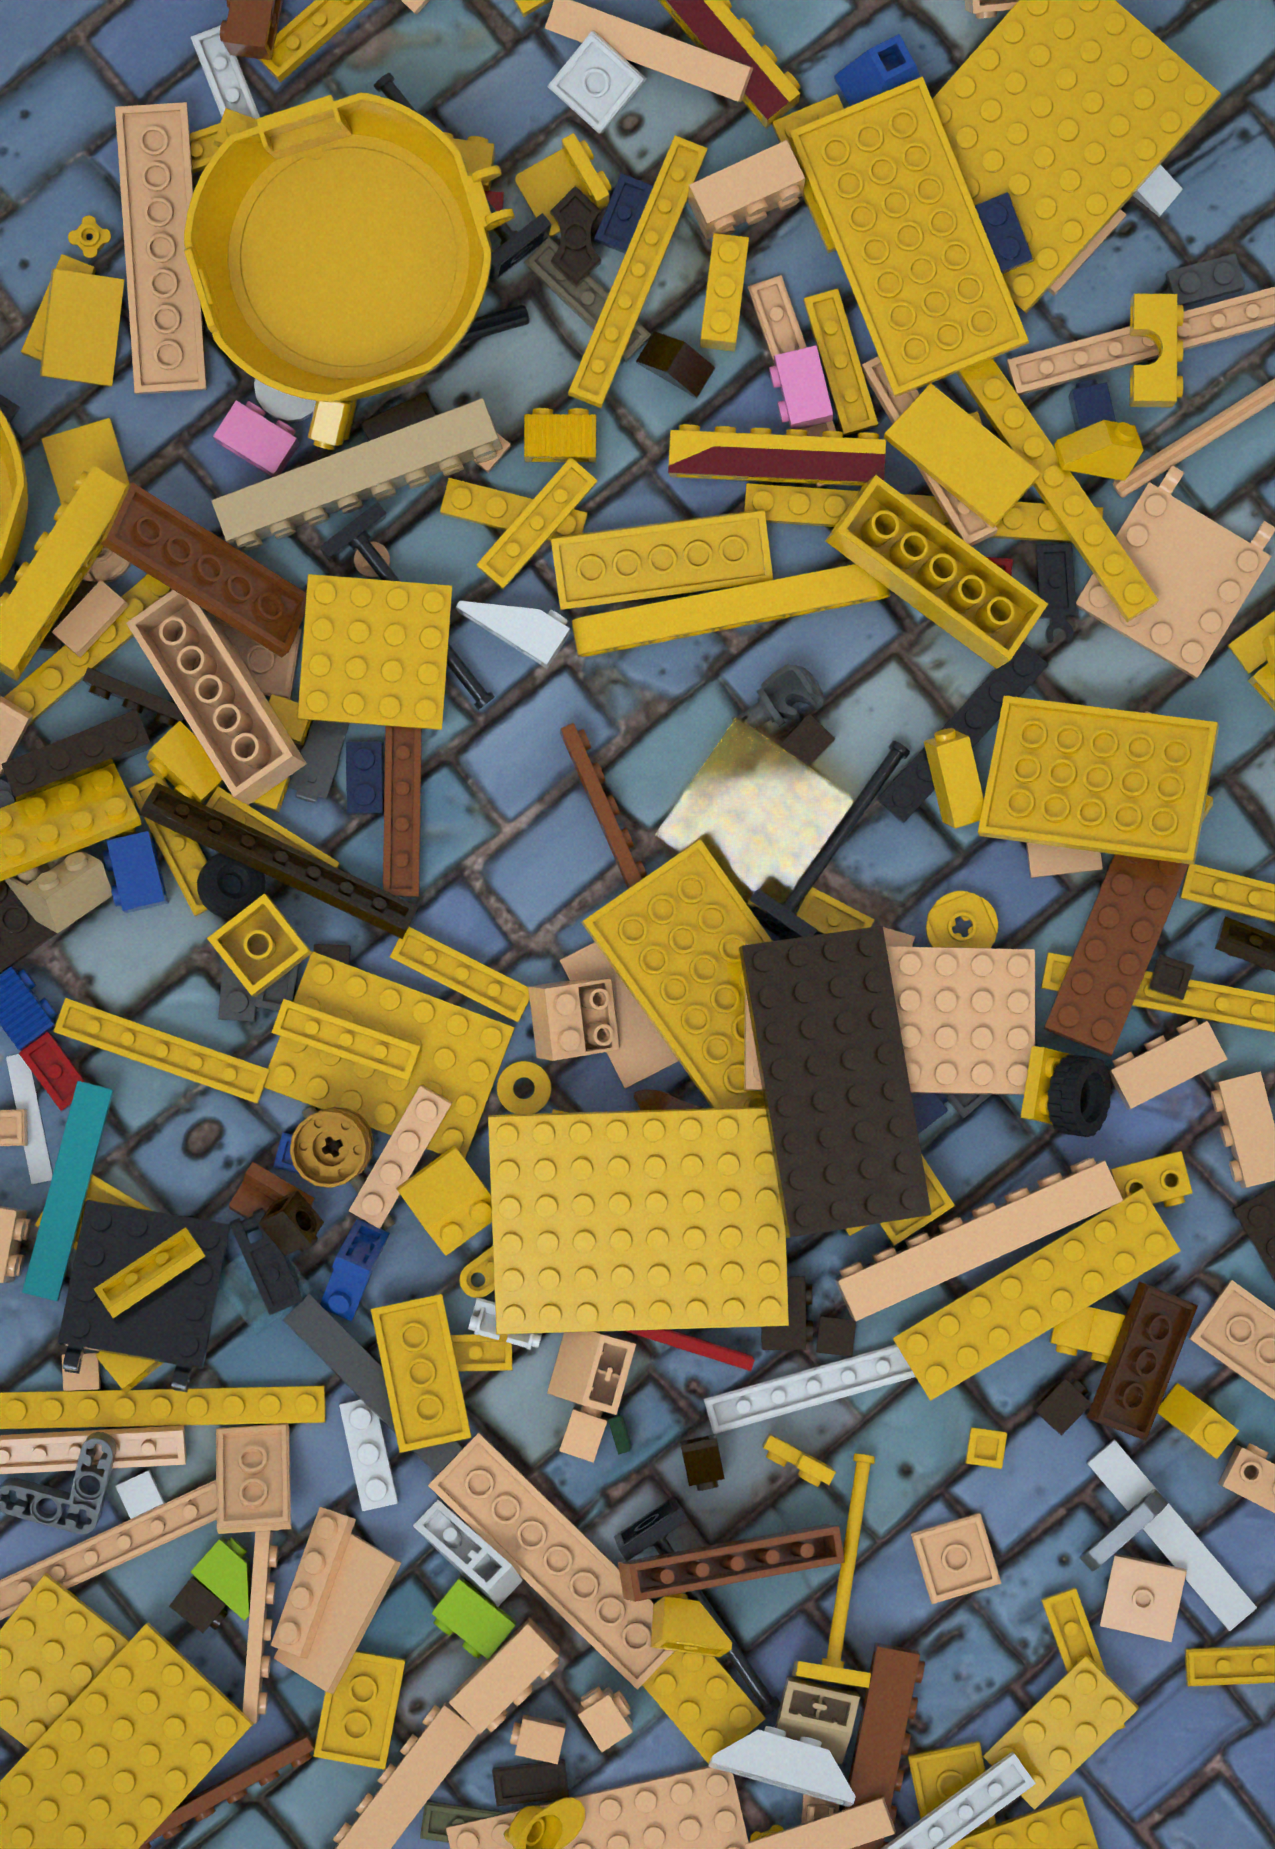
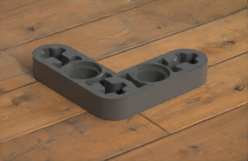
M95 1432L87 1437L80 1450L71 1493L19 1478L5 1480L0 1486V1511L7 1515L76 1534L90 1533L94 1530L101 1517L116 1454L114 1439L104 1432ZM96 1444L102 1445V1451L104 1452L98 1462V1466L91 1465L95 1456L93 1448ZM86 1475L96 1477L100 1482V1488L96 1491L85 1489L81 1483V1478ZM10 1490L16 1491V1497L18 1498L16 1503L10 1502V1496L8 1495ZM34 1495L35 1497L30 1508L26 1507L29 1502V1496ZM44 1498L53 1500L57 1505V1512L53 1514L44 1513L39 1507V1501ZM66 1504L70 1505V1507L67 1510L68 1514L65 1518L61 1515L64 1512ZM80 1509L87 1511L86 1516L88 1519L86 1522L79 1520L80 1515L78 1513Z

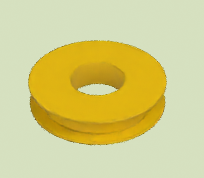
M520 1061L509 1065L501 1073L497 1082V1094L500 1102L508 1111L514 1114H534L547 1104L551 1094V1083L547 1073L539 1065L528 1061ZM520 1078H528L534 1083V1093L527 1099L518 1098L514 1093V1084Z

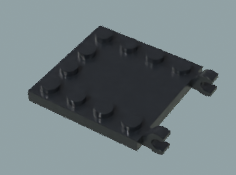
M87 1200L58 1338L59 1345L68 1346L63 1362L64 1371L80 1373L84 1349L176 1364L171 1388L175 1391L187 1393L192 1367L199 1369L204 1367L231 1229L230 1224ZM186 1227L203 1251L205 1257L132 1305L129 1309L112 1318L94 1288Z

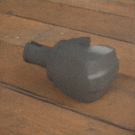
M787 664L761 684L762 688L757 690L759 695L757 700L759 702L738 716L733 717L732 721L736 724L743 738L770 720L772 723L776 722L779 727L785 724L784 719L801 722L803 720L801 715L792 706L796 702H802L817 710L823 706V692L814 676L807 669Z

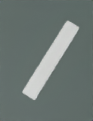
M19 1054L7 1056L6 1061L16 1110L27 1109L28 1146H24L31 1184L51 1181L53 1174L32 1071Z

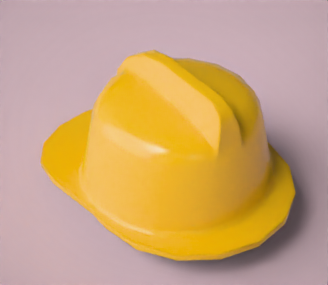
M573 1797L562 1798L546 1808L536 1805L526 1806L516 1814L510 1827L505 1830V1840L514 1849H562L574 1840L582 1829L585 1820V1808L581 1801Z

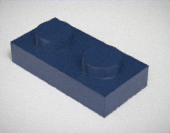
M621 173L594 241L626 254L653 186Z
M1008 192L975 205L1002 274L1034 261Z
M382 741L346 742L348 815L384 814Z

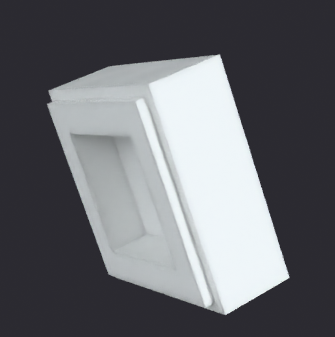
M150 1470L115 1486L130 1519L165 1503Z

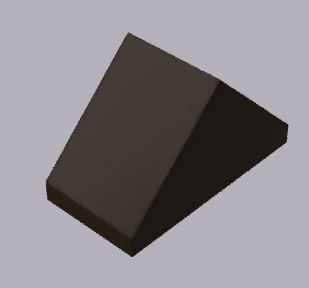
M655 331L636 360L637 364L696 399L715 370V367L686 342Z

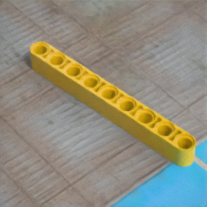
M853 564L580 617L572 620L571 623L578 657H587L877 601L890 597L891 593L890 589L858 565Z

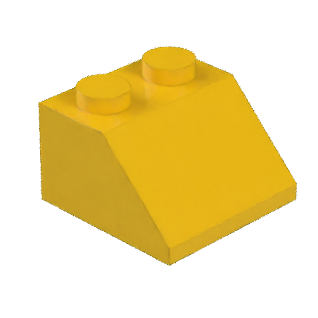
M455 1145L396 1188L445 1256L492 1222L491 1192Z

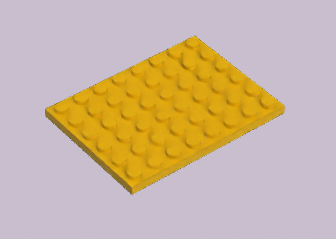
M1019 0L932 99L974 205L1007 192L1010 195L1034 261L1002 275L1013 302L1026 314L1222 96L1215 87L1116 0Z
M765 1107L488 1116L496 1334L789 1326L786 1230Z

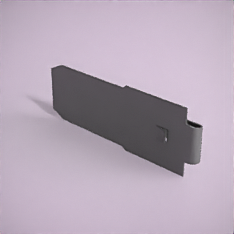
M313 720L305 746L300 752L307 764L293 773L289 788L297 790L296 798L315 803L318 797L327 799L339 763L338 757L350 723Z

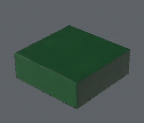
M618 1414L608 1417L618 1455L631 1451L632 1446L623 1415Z

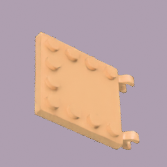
M1172 465L1159 487L1150 482L1147 484L1115 536L1158 598V603L1127 623L1100 582L1092 574L1076 600V607L1194 679H1197L1272 557L1264 552L1263 549L1274 534L1275 527L1264 521L1249 543L1171 495L1185 473Z

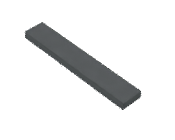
M308 1294L304 1301L300 1302L283 1321L395 1433L383 1368ZM455 1441L412 1451L437 1475L463 1448Z

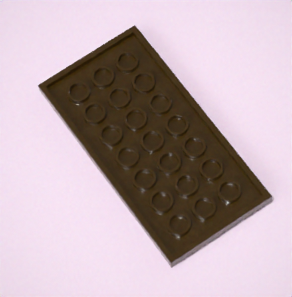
M883 926L739 947L787 1238L932 1215Z

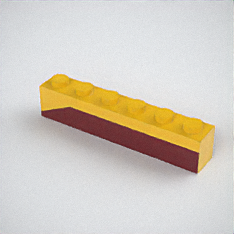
M658 0L696 47L753 68L742 101L766 129L772 125V121L781 118L799 103L800 92L798 90L800 85L790 72L783 73L775 64L778 60L773 51L765 44L762 47L753 38L755 32L744 18L738 20L731 12L732 5L729 0Z
M683 424L679 425V430H670L668 474L672 478L863 486L875 475L882 480L885 478L886 439H879V434L868 432L858 433V438H843V432L822 431V437L807 436L808 431L800 429L786 430V435L772 434V429L750 428V433H736V428L730 426H716L714 432L700 431V426Z

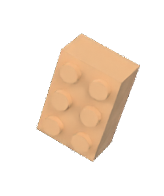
M785 140L690 184L688 203L706 240L712 238L713 233L731 235L735 232L734 227L747 222L748 225H753L767 217L766 212L777 207L780 210H786L796 205L800 201L799 197L803 195L805 177L788 141Z
M529 1617L489 1659L482 1663L452 1693L449 1704L479 1735L486 1728L490 1732L494 1731L506 1718L505 1715L508 1712L505 1709L512 1702L516 1706L520 1705L533 1691L532 1688L534 1686L531 1683L538 1676L545 1680L558 1667L560 1660L557 1657L559 1656L560 1647Z

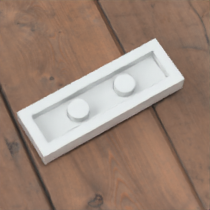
M361 1399L339 1404L362 1511L398 1504L380 1418Z

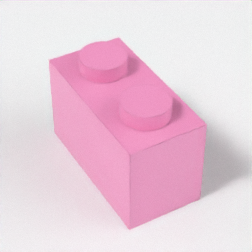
M817 345L774 355L775 366L769 367L773 388L780 387L783 401H779L777 404L782 423L789 422L790 429H801L831 422L833 420V411Z
M236 400L213 436L216 443L271 477L280 475L300 445L298 439L294 437L296 431L280 420L276 424L264 418L266 412L252 402L247 401L246 405H243Z

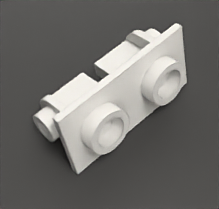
M476 1298L468 1327L469 1330L475 1331L474 1335L499 1340L501 1334H496L495 1302ZM542 1333L508 1334L506 1342L530 1350L531 1346L539 1347Z

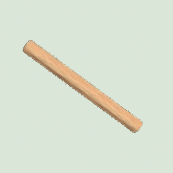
M1275 378L1134 467L1125 481L1115 479L1112 484L1117 494L1121 498L1126 497L1170 469L1172 465L1174 466L1275 402Z

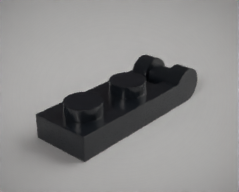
M262 1207L253 1211V1216L242 1221L238 1218L229 1223L268 1313L273 1315L304 1301L284 1254L258 1224L266 1213ZM260 1229L263 1239L251 1244L248 1234Z

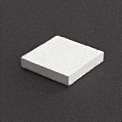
M591 31L547 87L595 131L602 134L647 78L595 31Z

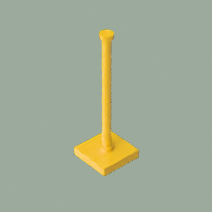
M854 1453L853 1461L856 1462L843 1546L845 1563L840 1565L827 1656L822 1658L821 1665L794 1661L792 1676L869 1688L871 1673L843 1669L844 1661H841L870 1465L875 1463L874 1456Z

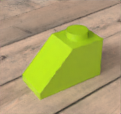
M222 1536L190 1572L245 1621L250 1614L251 1600L250 1560L245 1556L248 1551L235 1538L231 1537L227 1540Z

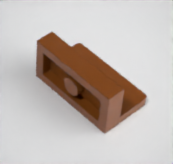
M252 1162L245 1173L241 1186L229 1203V1209L244 1218H249L253 1216V1211L263 1207L266 1212L274 1201L296 1190L300 1192L311 1207L315 1198Z

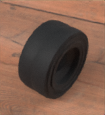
M218 853L203 866L198 875V895L203 905L213 914L223 918H233L264 894L265 875L224 854ZM226 875L237 877L241 885L239 892H227L222 886L223 877Z

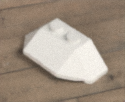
M765 1726L764 1731L758 1729L717 1752L709 1761L708 1767L842 1806L851 1807L855 1801L856 1796L830 1750L821 1748V1741L809 1737H800V1741L786 1737V1731L778 1728Z

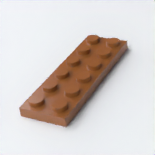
M133 482L129 484L124 490L100 544L281 658L289 653L305 615L306 592Z
M1113 855L1044 1025V1030L1109 1057L1112 1056L1189 864Z

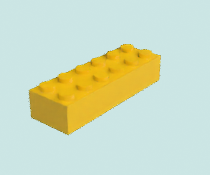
M93 466L89 473L83 471L73 486V490L76 492L70 503L64 501L60 505L53 518L56 521L55 526L50 533L44 531L34 546V550L37 551L35 557L30 564L25 561L14 577L17 584L11 594L4 592L0 597V671L15 681L19 680L103 550L104 546L100 543L127 487L96 466Z
M877 475L862 486L825 540V542L996 669L1011 661L1048 605V603Z

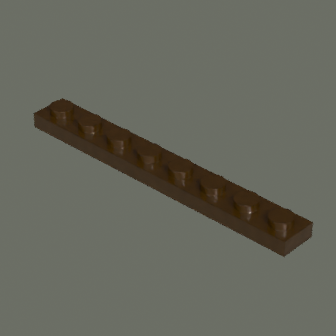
M159 783L155 784L142 807L141 816L403 939L418 909V906Z

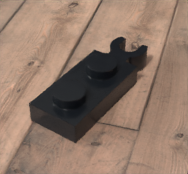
M1072 544L1036 546L1038 597L1048 603L1039 618H1050V624L1045 631V639L1047 643H1052L1054 638L1053 631L1059 628L1064 630L1066 642H1071L1074 631L1070 623L1067 622L1066 617H1075L1077 615Z

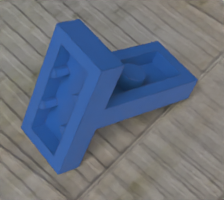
M356 1219L332 1266L334 1268L320 1302V1305L326 1311L349 1321L353 1320L377 1259L387 1242L389 1232Z

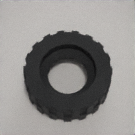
M1066 1055V1058H1062L1059 1065L1054 1069L1055 1072L1050 1080L1047 1103L1050 1122H1052L1053 1128L1061 1134L1082 1137L1094 1136L1102 1128L1110 1108L1112 1088L1111 1076L1108 1073L1109 1069L1104 1064V1061L1099 1058Z

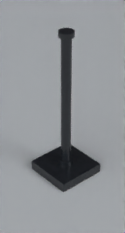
M391 73L385 74L374 84V88L378 92L382 91L388 99L417 112L393 83L395 78ZM488 201L491 213L496 212L495 208ZM543 213L519 232L517 230L512 231L507 223L493 229L502 241L500 242L501 246L492 252L489 280L492 283L538 248L548 238L552 224Z
M378 502L320 546V551L329 562L349 546L353 550L357 548L381 580L400 581L368 540L371 536L367 532L386 518L387 513ZM448 643L447 665L476 701L474 705L479 710L495 698L492 692H486Z
M894 740L891 742L889 753L784 903H778L758 888L750 898L747 906L759 923L782 940L813 936L817 932L816 928L798 917L795 911L901 759H906L909 756L910 751L901 743Z
M673 1496L615 1535L614 1538L618 1550L626 1562L648 1547L654 1546L659 1555L675 1551L666 1537L670 1532L688 1520L683 1508L675 1496ZM702 1591L685 1592L689 1600L701 1602L731 1640L732 1650L727 1652L726 1655L761 1705L759 1710L763 1716L777 1709L781 1702L776 1696L772 1697Z

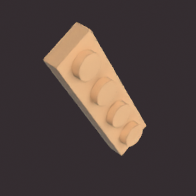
M420 1085L351 1205L349 1212L379 1229L382 1227L400 1195L396 1188L410 1178L453 1102Z
M319 1507L270 1646L307 1659L356 1519Z

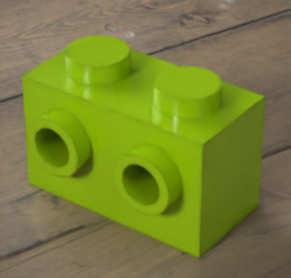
M462 1576L456 1580L431 1613L436 1617L433 1623L450 1636L455 1632L465 1640L462 1647L477 1659L481 1655L489 1659L517 1623L514 1618L499 1606L494 1605Z

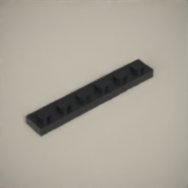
M1023 642L1011 661L996 669L941 730L954 728L956 731L968 735L973 748L999 720L1003 697H1020L1049 664ZM925 747L877 799L903 824L935 790Z

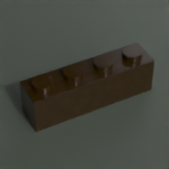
M133 710L1 765L17 802L151 749V744L137 710Z

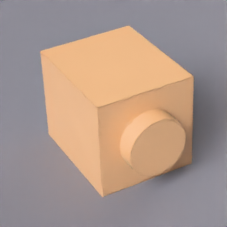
M583 1405L581 1410L573 1408L559 1451L594 1463L608 1419L601 1417L603 1411Z
M524 1714L522 1724L514 1722L510 1744L517 1745L515 1755L558 1764L566 1723Z

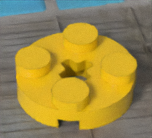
M954 891L937 900L927 914L926 936L931 947L991 948L998 932L997 915L992 905L984 898L967 891ZM957 917H961L964 922H971L972 927L967 930V937H962L960 933H953L952 927L956 925L955 919Z

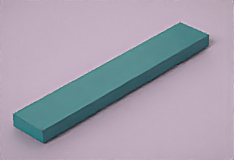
M77 1081L22 1293L53 1301H59L113 1097V1089Z

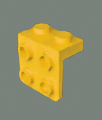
M574 133L561 140V150L523 170L515 177V183L535 218L543 213L552 224L549 237L560 233L559 226L550 214V211L575 186L600 210L608 206L610 201L608 191L612 190L609 180L602 170L598 173L590 162L594 159L590 147L585 140L579 142Z

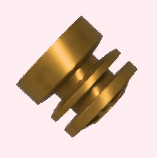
M331 1107L311 1114L298 1125L291 1138L290 1155L293 1166L303 1179L315 1186L332 1188L346 1184L367 1168L373 1157L374 1139L370 1126L362 1116L347 1108ZM330 1136L334 1141L339 1139L342 1141L343 1146L339 1148L340 1155L336 1150L331 1152L328 1150L327 1145L332 1142Z

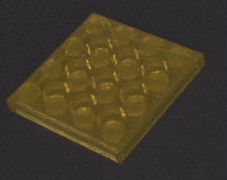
M736 717L655 836L679 853L701 839L740 896L749 901L758 888L778 903L783 904L856 799L739 717Z

